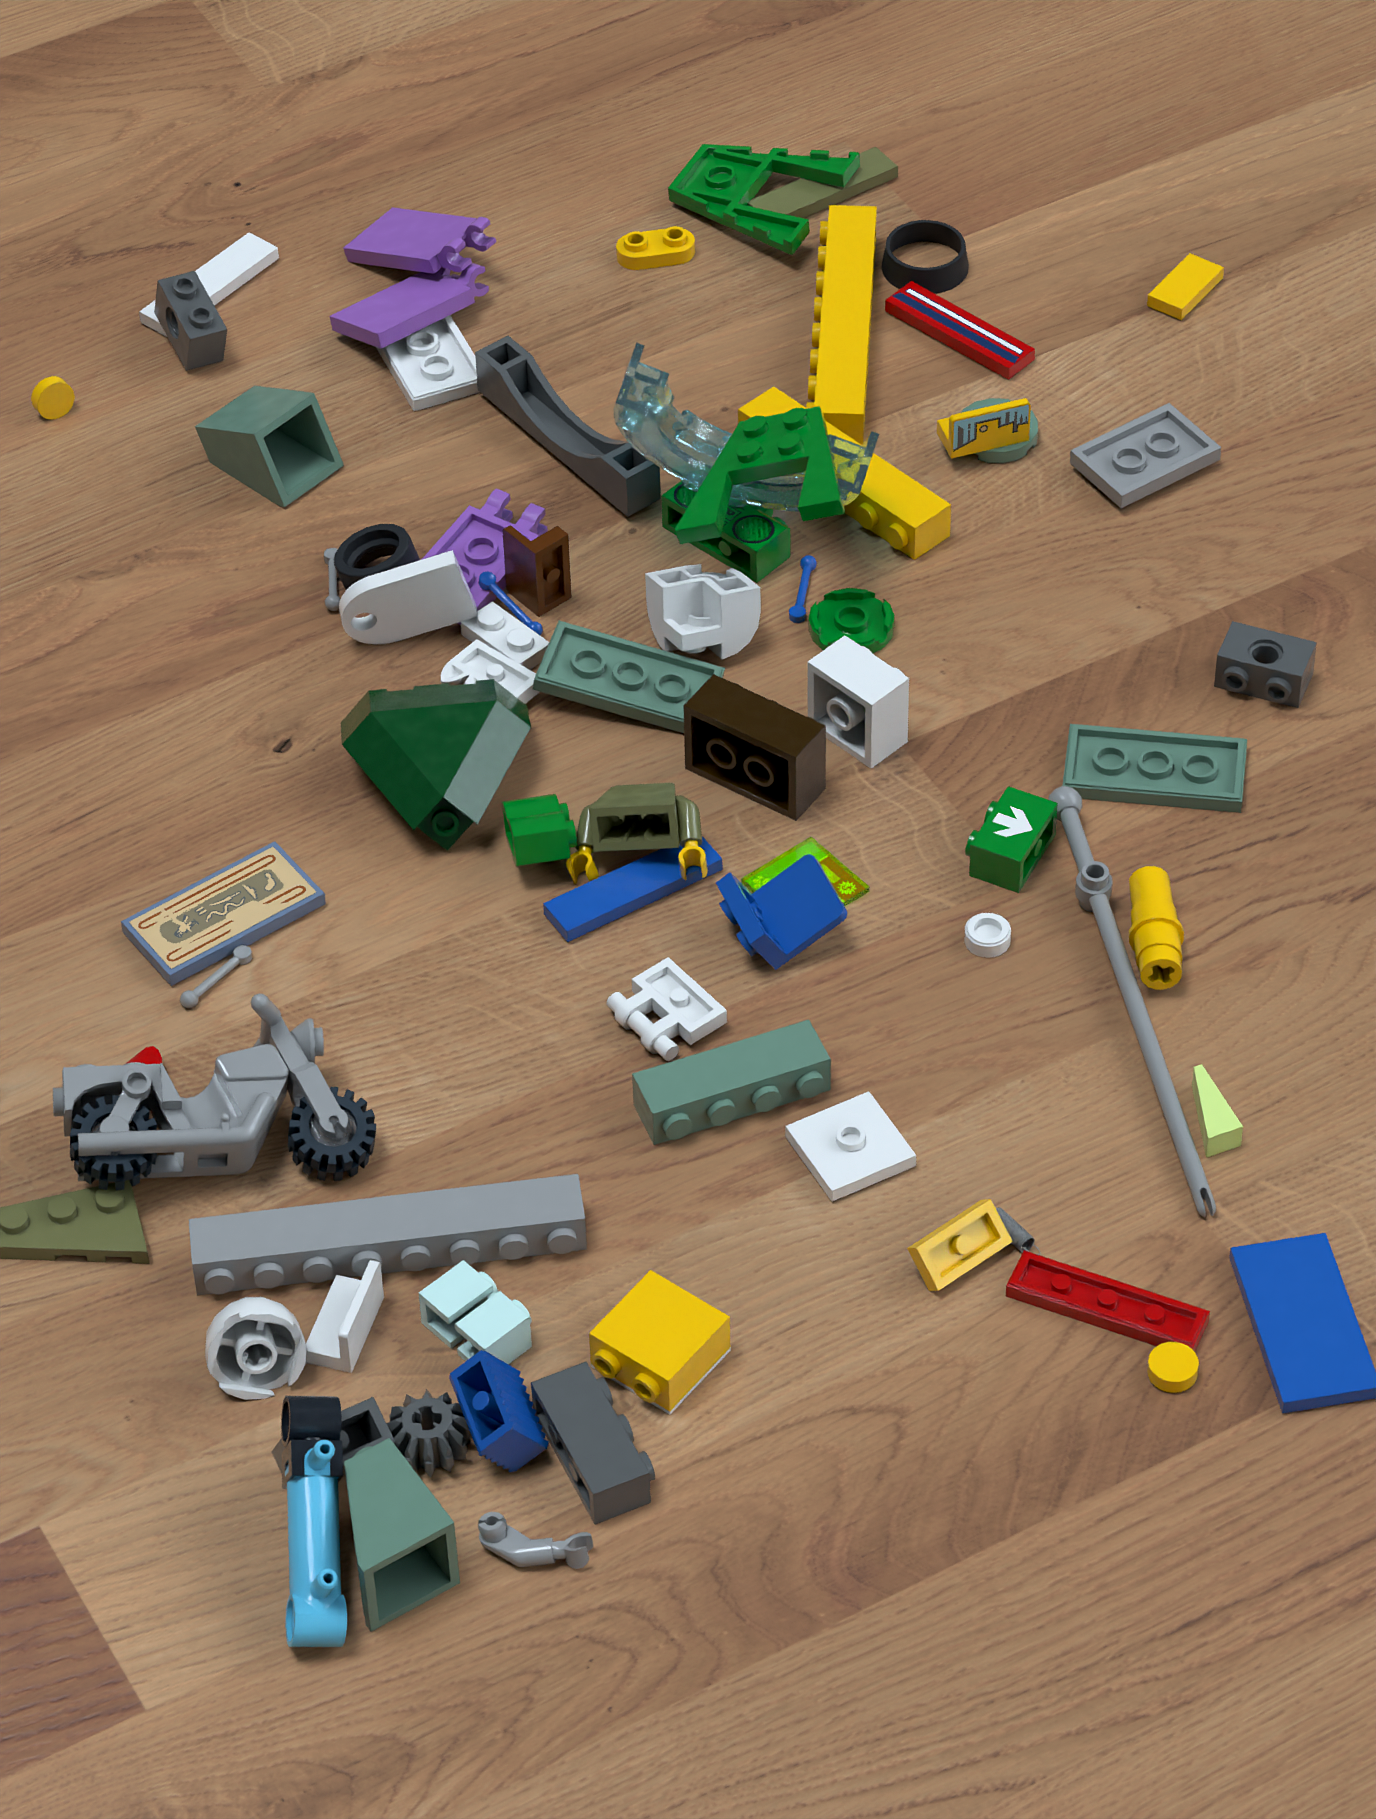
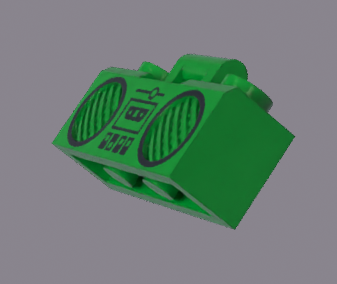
M691 473L661 495L663 528L676 535L675 527L705 478L697 473ZM741 490L735 491L730 496L721 537L690 542L693 546L730 568L742 572L756 583L791 557L790 528L781 518L772 517L773 509Z

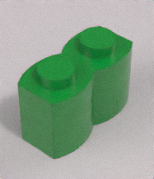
M556 794L501 802L505 835L516 867L571 858L570 848L577 847L574 821L570 820L567 803L559 804Z

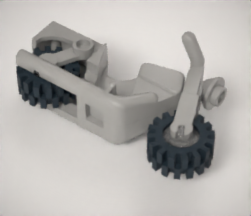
M260 993L254 995L251 999L252 1009L261 1017L260 1037L251 1048L218 1056L215 1061L214 1074L209 1085L194 1097L184 1098L179 1096L162 1063L144 1064L133 1062L112 1066L83 1064L76 1067H63L62 1087L53 1088L54 1117L63 1116L64 1137L70 1136L71 1161L74 1160V1169L77 1172L78 1181H86L91 1185L93 1181L99 1180V1189L107 1190L108 1182H115L117 1191L124 1190L126 1180H129L133 1187L139 1184L140 1179L238 1175L247 1172L257 1159L286 1097L287 1090L294 1106L288 1132L289 1152L293 1151L292 1160L296 1166L303 1162V1172L309 1176L313 1169L318 1170L317 1179L325 1181L326 1173H333L334 1181H341L344 1171H347L351 1178L358 1173V1166L364 1169L368 1164L369 1155L372 1156L375 1143V1115L372 1109L366 1111L367 1102L362 1097L356 1103L353 1101V1091L347 1089L344 1097L337 1096L338 1087L329 1088L318 1066L315 1064V1056H323L324 1054L322 1027L314 1028L313 1019L308 1018L292 1031H289L281 1017L280 1010L266 995ZM150 1111H151V1114H152V1116H153L152 1119H149V1117H150ZM157 1153H174V1155H157Z

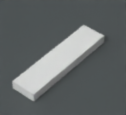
M247 233L197 269L195 272L214 306L278 260V247L251 233ZM154 300L139 311L140 322L167 337L154 313Z

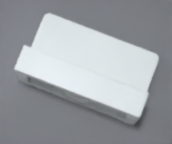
M370 1260L361 1280L340 1275L335 1276L306 1342V1363L352 1373L384 1299L380 1262Z

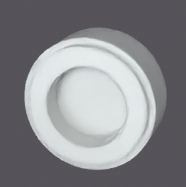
M981 913L967 921L964 942L971 953L986 958L996 957L1006 952L1010 946L1011 927L1002 916L994 913Z

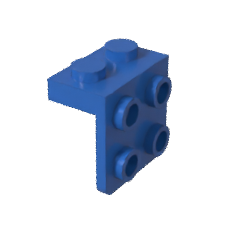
M811 854L804 855L754 893H751L731 872L716 882L724 897V900L719 905L734 925L739 924L741 931L736 935L742 946L751 956L759 953L775 970L843 922L848 914L819 861Z

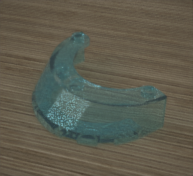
M636 343L626 365L614 406L616 425L625 439L639 453L663 470L683 480L682 484L686 488L697 492L732 433L704 421L689 410H684L681 414L672 404L675 396L668 385L669 373L640 363L645 345ZM871 431L862 446L829 434L830 450L835 463L836 477L839 482L841 500L844 506L854 501L860 494L879 437L878 433ZM805 472L733 485L729 504L737 507H744L746 504L774 510L799 512L798 504Z

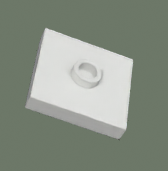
M869 1091L785 1126V1137L832 1202L916 1166V1154Z

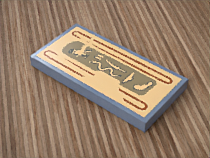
M274 841L121 921L122 932L170 986H173L233 954L236 947L241 945L248 946L325 905V893Z

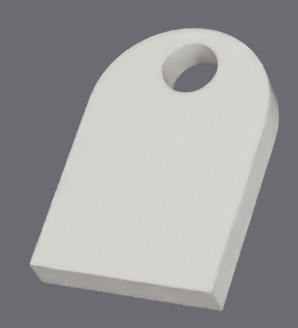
M453 550L365 577L351 585L344 592L339 603L341 622L345 632L353 639L367 644L393 643L478 617L476 603ZM361 613H370V615L366 617H355L356 615Z

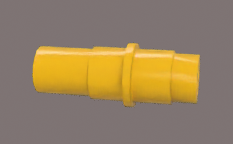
M1145 866L1137 869L1129 878L1132 926L1129 929L1128 939L1132 950L1135 952L1136 965L1139 968L1143 984L1155 990H1164L1176 985L1182 977L1181 945L1184 942V929L1177 919L1176 908L1172 900L1170 878L1167 872L1156 866Z

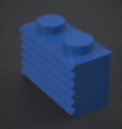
M480 1350L453 1370L449 1375V1379L479 1456L484 1455L485 1459L491 1460V1463L496 1462L497 1466L502 1465L503 1469L508 1468L509 1472H514L547 1449L549 1441L544 1439L546 1433L541 1431L543 1426L538 1423L540 1418L535 1416L537 1410L532 1408L533 1402L529 1400L530 1394L526 1393L527 1387L523 1385L524 1379L519 1377L521 1371L492 1354Z

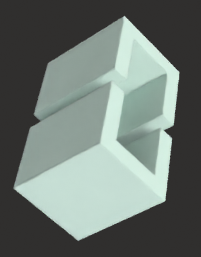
M464 1260L419 1292L422 1324L450 1348L467 1339L468 1341L457 1348L458 1355L465 1361L482 1350L510 1364L532 1347L530 1327L532 1320L525 1306L518 1300L514 1299L511 1301L501 1291L498 1292L496 1284L488 1274L482 1271L478 1273Z

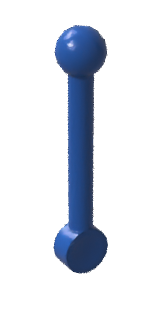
M811 555L802 557L800 561L803 571L796 604L789 609V619L794 623H801L806 619L805 597L811 571L817 566L816 559Z
M485 571L480 574L478 581L480 588L491 590L523 624L538 635L543 633L542 625L539 622L532 621L496 584V576L492 572Z

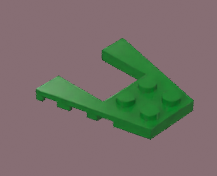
M702 144L668 187L669 201L793 255L810 233L809 219L748 206V202L755 197L773 172L844 188L860 167V155L858 152H849V158L830 157L827 150H811L810 156L788 155V148H772L769 154L752 153V147Z
M820 406L807 409L794 408L786 413L766 417L753 416L745 421H740L675 527L679 543L685 544L721 537L733 485L805 472L798 504V510L803 521L845 514L844 505L841 500V490L835 472L836 467L830 450L831 445L827 426Z

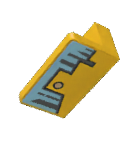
M1027 398L953 414L948 418L937 420V434L951 459L1029 441L1031 405Z

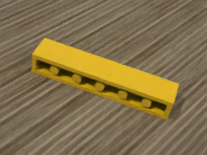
M773 386L738 409V423L753 416L766 417L786 413L794 408H807ZM825 421L831 445L830 450L836 467V477L841 490V500L847 515L913 560L950 537V503ZM805 472L790 474L791 477L799 481L803 486Z

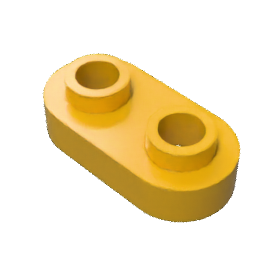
M678 226L651 231L630 232L622 236L616 243L617 262L622 267L630 270L684 264L689 262L695 255V238L690 231Z

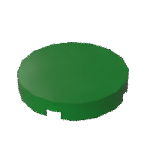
M857 588L839 589L825 594L823 601L813 604L808 619V630L812 641L822 650H825L845 635L860 646L869 649L873 654L883 649L892 639L895 615L891 605L884 598L883 602L876 599L875 593Z

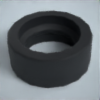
M377 524L366 527L347 538L335 553L334 566L344 588L347 590L355 582L365 577L419 561L420 558L409 534L403 527L395 524ZM391 555L386 561L376 566L362 569L368 563L378 558Z

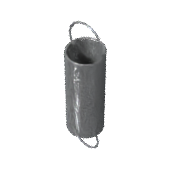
M1001 1207L996 1208L1013 1241L1011 1243L1021 1253L1024 1250L1029 1252L1032 1246H1035V1239Z

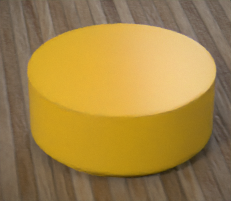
M57 376L41 380L35 386L31 395L33 407L41 416L51 420L67 414L72 408L75 399L73 389L62 378Z
M1179 1342L1162 1343L1156 1346L1149 1355L1147 1369L1149 1380L1155 1387L1166 1392L1177 1393L1185 1391L1192 1387L1197 1380L1199 1360L1196 1353L1185 1344Z

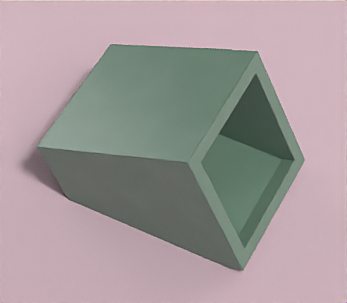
M253 386L195 426L211 464L280 507H286L344 466L316 396L311 392Z
M390 1438L373 1447H365L352 1458L344 1461L363 1614L365 1616V1624L371 1632L460 1584L454 1521Z

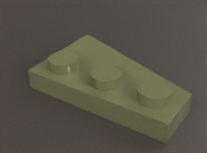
M125 1181L124 1190L116 1191L114 1182L108 1184L107 1190L99 1189V1186L0 1207V1259L55 1261L61 1255L87 1256L88 1262H106L107 1257H131L132 1263L150 1264L130 1181Z

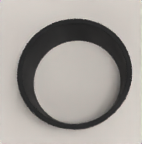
M917 220L902 224L895 228L887 237L881 265L882 273L886 280L898 289L913 281L934 294L946 292L962 283L968 274L969 264L965 240L957 229L943 222ZM933 242L952 248L958 253V256L947 264L923 268L901 262L892 252L911 243Z

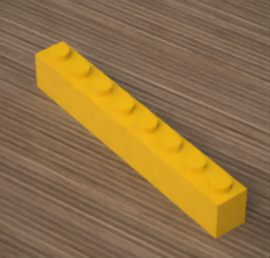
M829 205L828 221H820V245L826 246L818 247V270L824 271H817L816 295L822 297H815L814 321H820V323H813L812 347L819 348L811 349L810 373L817 375H809L808 400H815V402H807L806 408L820 406L825 421L863 445L876 250L877 206Z

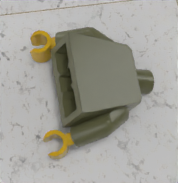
M674 783L613 786L597 801L582 810L576 835L577 847L575 849L578 851L570 855L571 858L566 861L570 876L574 884H576L578 875L583 871H586L589 882L599 878L598 870L591 856L594 852L679 848L681 845L683 849L679 852L678 858L682 878L687 880L686 869L693 865L701 867L702 878H705L708 872L706 854L701 847H698L702 845L699 808L686 797L676 795Z

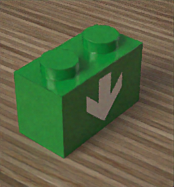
M1008 786L998 802L992 801L990 803L981 829L979 831L973 830L968 838L965 855L970 857L969 876L1019 893L1056 835L1058 803Z

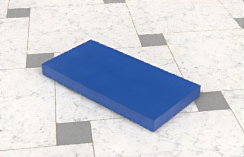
M1326 1233L1231 1247L1229 1259L1282 1414L1375 1399L1376 1371Z

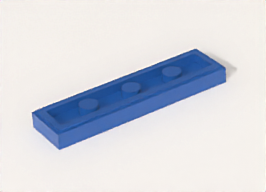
M702 836V845L698 847L705 851L708 870L706 877L723 870V862L720 855ZM680 845L679 848H661L543 903L544 915L562 937L569 942L704 879L702 878L701 867L696 865L688 867L686 869L687 880H684L680 874L678 858L679 852L683 847Z

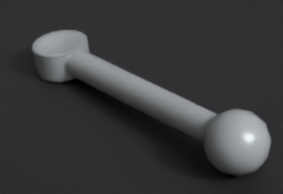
M329 548L324 551V561L328 564L329 596L325 599V606L330 611L338 610L340 597L337 596V570L334 566L337 548Z
M246 945L236 947L233 951V958L193 991L188 990L182 993L180 997L181 1005L189 1009L195 1007L198 1003V998L238 964L245 965L250 963L252 960L251 948Z

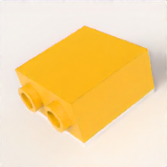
M650 1270L590 1331L591 1367L604 1377L610 1378L638 1395L642 1400L653 1404L670 1415L731 1351L730 1316Z

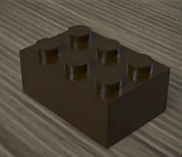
M715 674L683 705L685 769L795 821L826 789V725Z

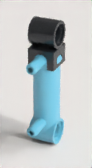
M285 1396L282 1405L281 1437L283 1446L286 1447L282 1452V1489H287L290 1592L286 1606L285 1628L289 1647H343L346 1638L347 1606L344 1595H341L338 1482L343 1477L342 1440H340L342 1414L340 1399L335 1396Z

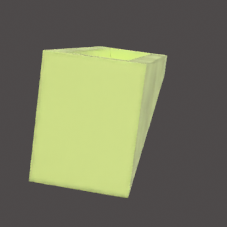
M1203 1065L1195 1066L1193 1069L1192 1089L1207 1158L1241 1146L1243 1126Z

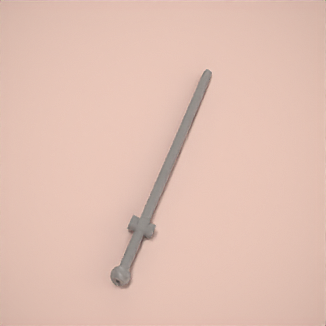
M1058 787L1049 795L1048 800L1058 803L1057 820L1062 822L1079 870L1076 877L1075 895L1079 900L1081 908L1094 913L1197 1211L1201 1216H1206L1204 1199L1210 1215L1213 1216L1216 1212V1204L1109 904V899L1112 895V877L1104 863L1094 861L1078 816L1083 807L1082 797L1072 787Z

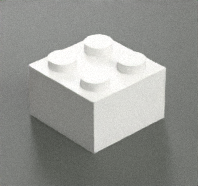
M845 635L808 661V717L826 725V738L869 768H873L908 742L909 678L899 669L891 667L873 655L869 649L860 646Z

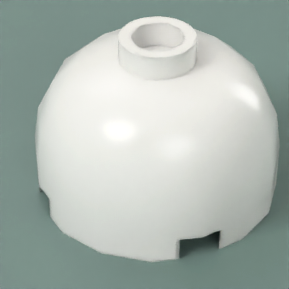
M245 1297L231 1302L214 1317L206 1333L205 1358L210 1374L218 1381L219 1387L224 1392L244 1400L266 1399L274 1396V1392L270 1389L280 1388L287 1382L288 1387L298 1379L306 1364L307 1347L297 1319L281 1303L263 1297Z

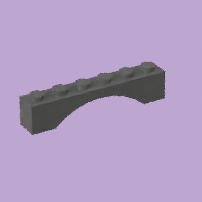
M506 336L475 352L478 391L627 517L661 499L660 461L635 440L621 441L611 439L585 424L557 395L543 375L534 357L511 337Z

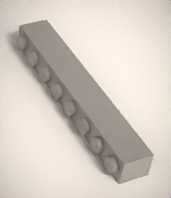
M578 1174L188 1219L192 1268L197 1295L224 1294L231 1291L274 1288L282 1285L307 1282L320 1283L326 1280H333L336 1275L349 1278L363 1277L370 1260L380 1262L381 1273L384 1274L457 1265L463 1260L470 1265L477 1262L503 1259L515 1260L528 1256L554 1253L566 1254L571 1251L587 1250L585 1214Z

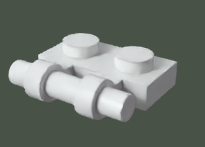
M669 957L632 978V992L635 994L634 996L626 999L620 992H615L607 1000V1006L615 1013V1020L626 1030L633 1029L641 1037V1044L652 1054L658 1053L666 1061L674 1059L679 1052V1047L671 1040L678 1034L692 1045L727 1023V1010ZM653 1010L662 1019L652 1023L645 1014Z

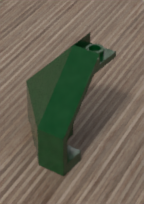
M494 679L478 680L476 684L449 686V683L413 686V689L388 692L387 689L369 690L340 723L342 745L413 830L416 827L447 851L473 822L479 823L531 728L527 705Z

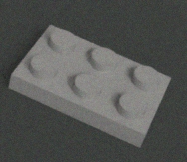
M1168 403L1070 450V464L1120 508H1123L1219 461L1221 447L1174 406Z

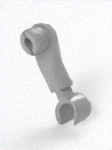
M498 1512L486 1513L481 1516L478 1522L481 1544L486 1549L518 1567L555 1564L557 1559H565L568 1566L580 1569L588 1563V1551L593 1548L592 1536L588 1532L574 1534L565 1541H553V1538L529 1539L507 1525L504 1516Z

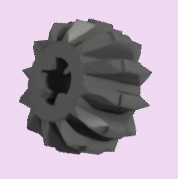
M427 1389L421 1399H415L406 1394L403 1402L404 1407H392L389 1415L390 1422L386 1423L395 1440V1446L415 1472L423 1468L431 1478L435 1468L441 1467L451 1473L454 1460H465L468 1452L467 1445L470 1444V1439L472 1438L459 1403L452 1404V1399L447 1392L437 1399L432 1398Z

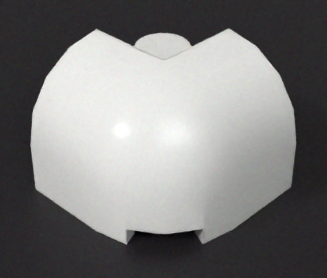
M701 564L645 573L648 617L657 643L664 651L680 649L687 653H698L708 647L718 657L725 659L737 654L750 643L759 625L761 593L760 587L742 572L734 568L726 570V574L702 572Z

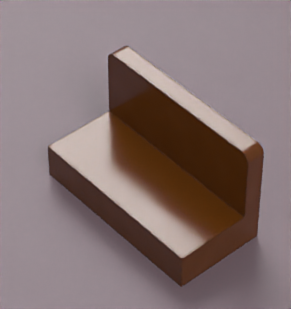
M511 525L504 528L502 533L507 592L538 617L572 598L568 534L559 526H556L530 541Z

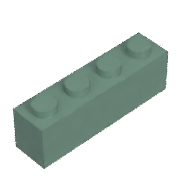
M808 1019L632 1073L633 1105L652 1143L656 1145L669 1140L680 1139L688 1134L707 1128L722 1126L752 1114L767 1112L775 1107L800 1099L812 1098L820 1093L831 1090V1058Z

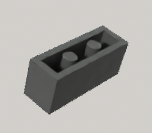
M583 1362L531 1382L533 1409L537 1410L535 1416L540 1418L538 1423L543 1426L542 1430L546 1433L545 1436L593 1523L596 1525L651 1503L650 1481L655 1480L653 1465L645 1451L638 1453L633 1444V1432L624 1414L617 1416L612 1407V1395L603 1377L596 1379L588 1363Z

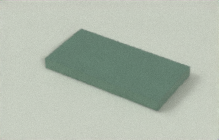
M558 621L535 675L532 690L684 733L683 705L713 674L723 678L725 668Z
M1070 724L1062 786L1072 787L1077 790L1082 799L1241 813L1247 739Z

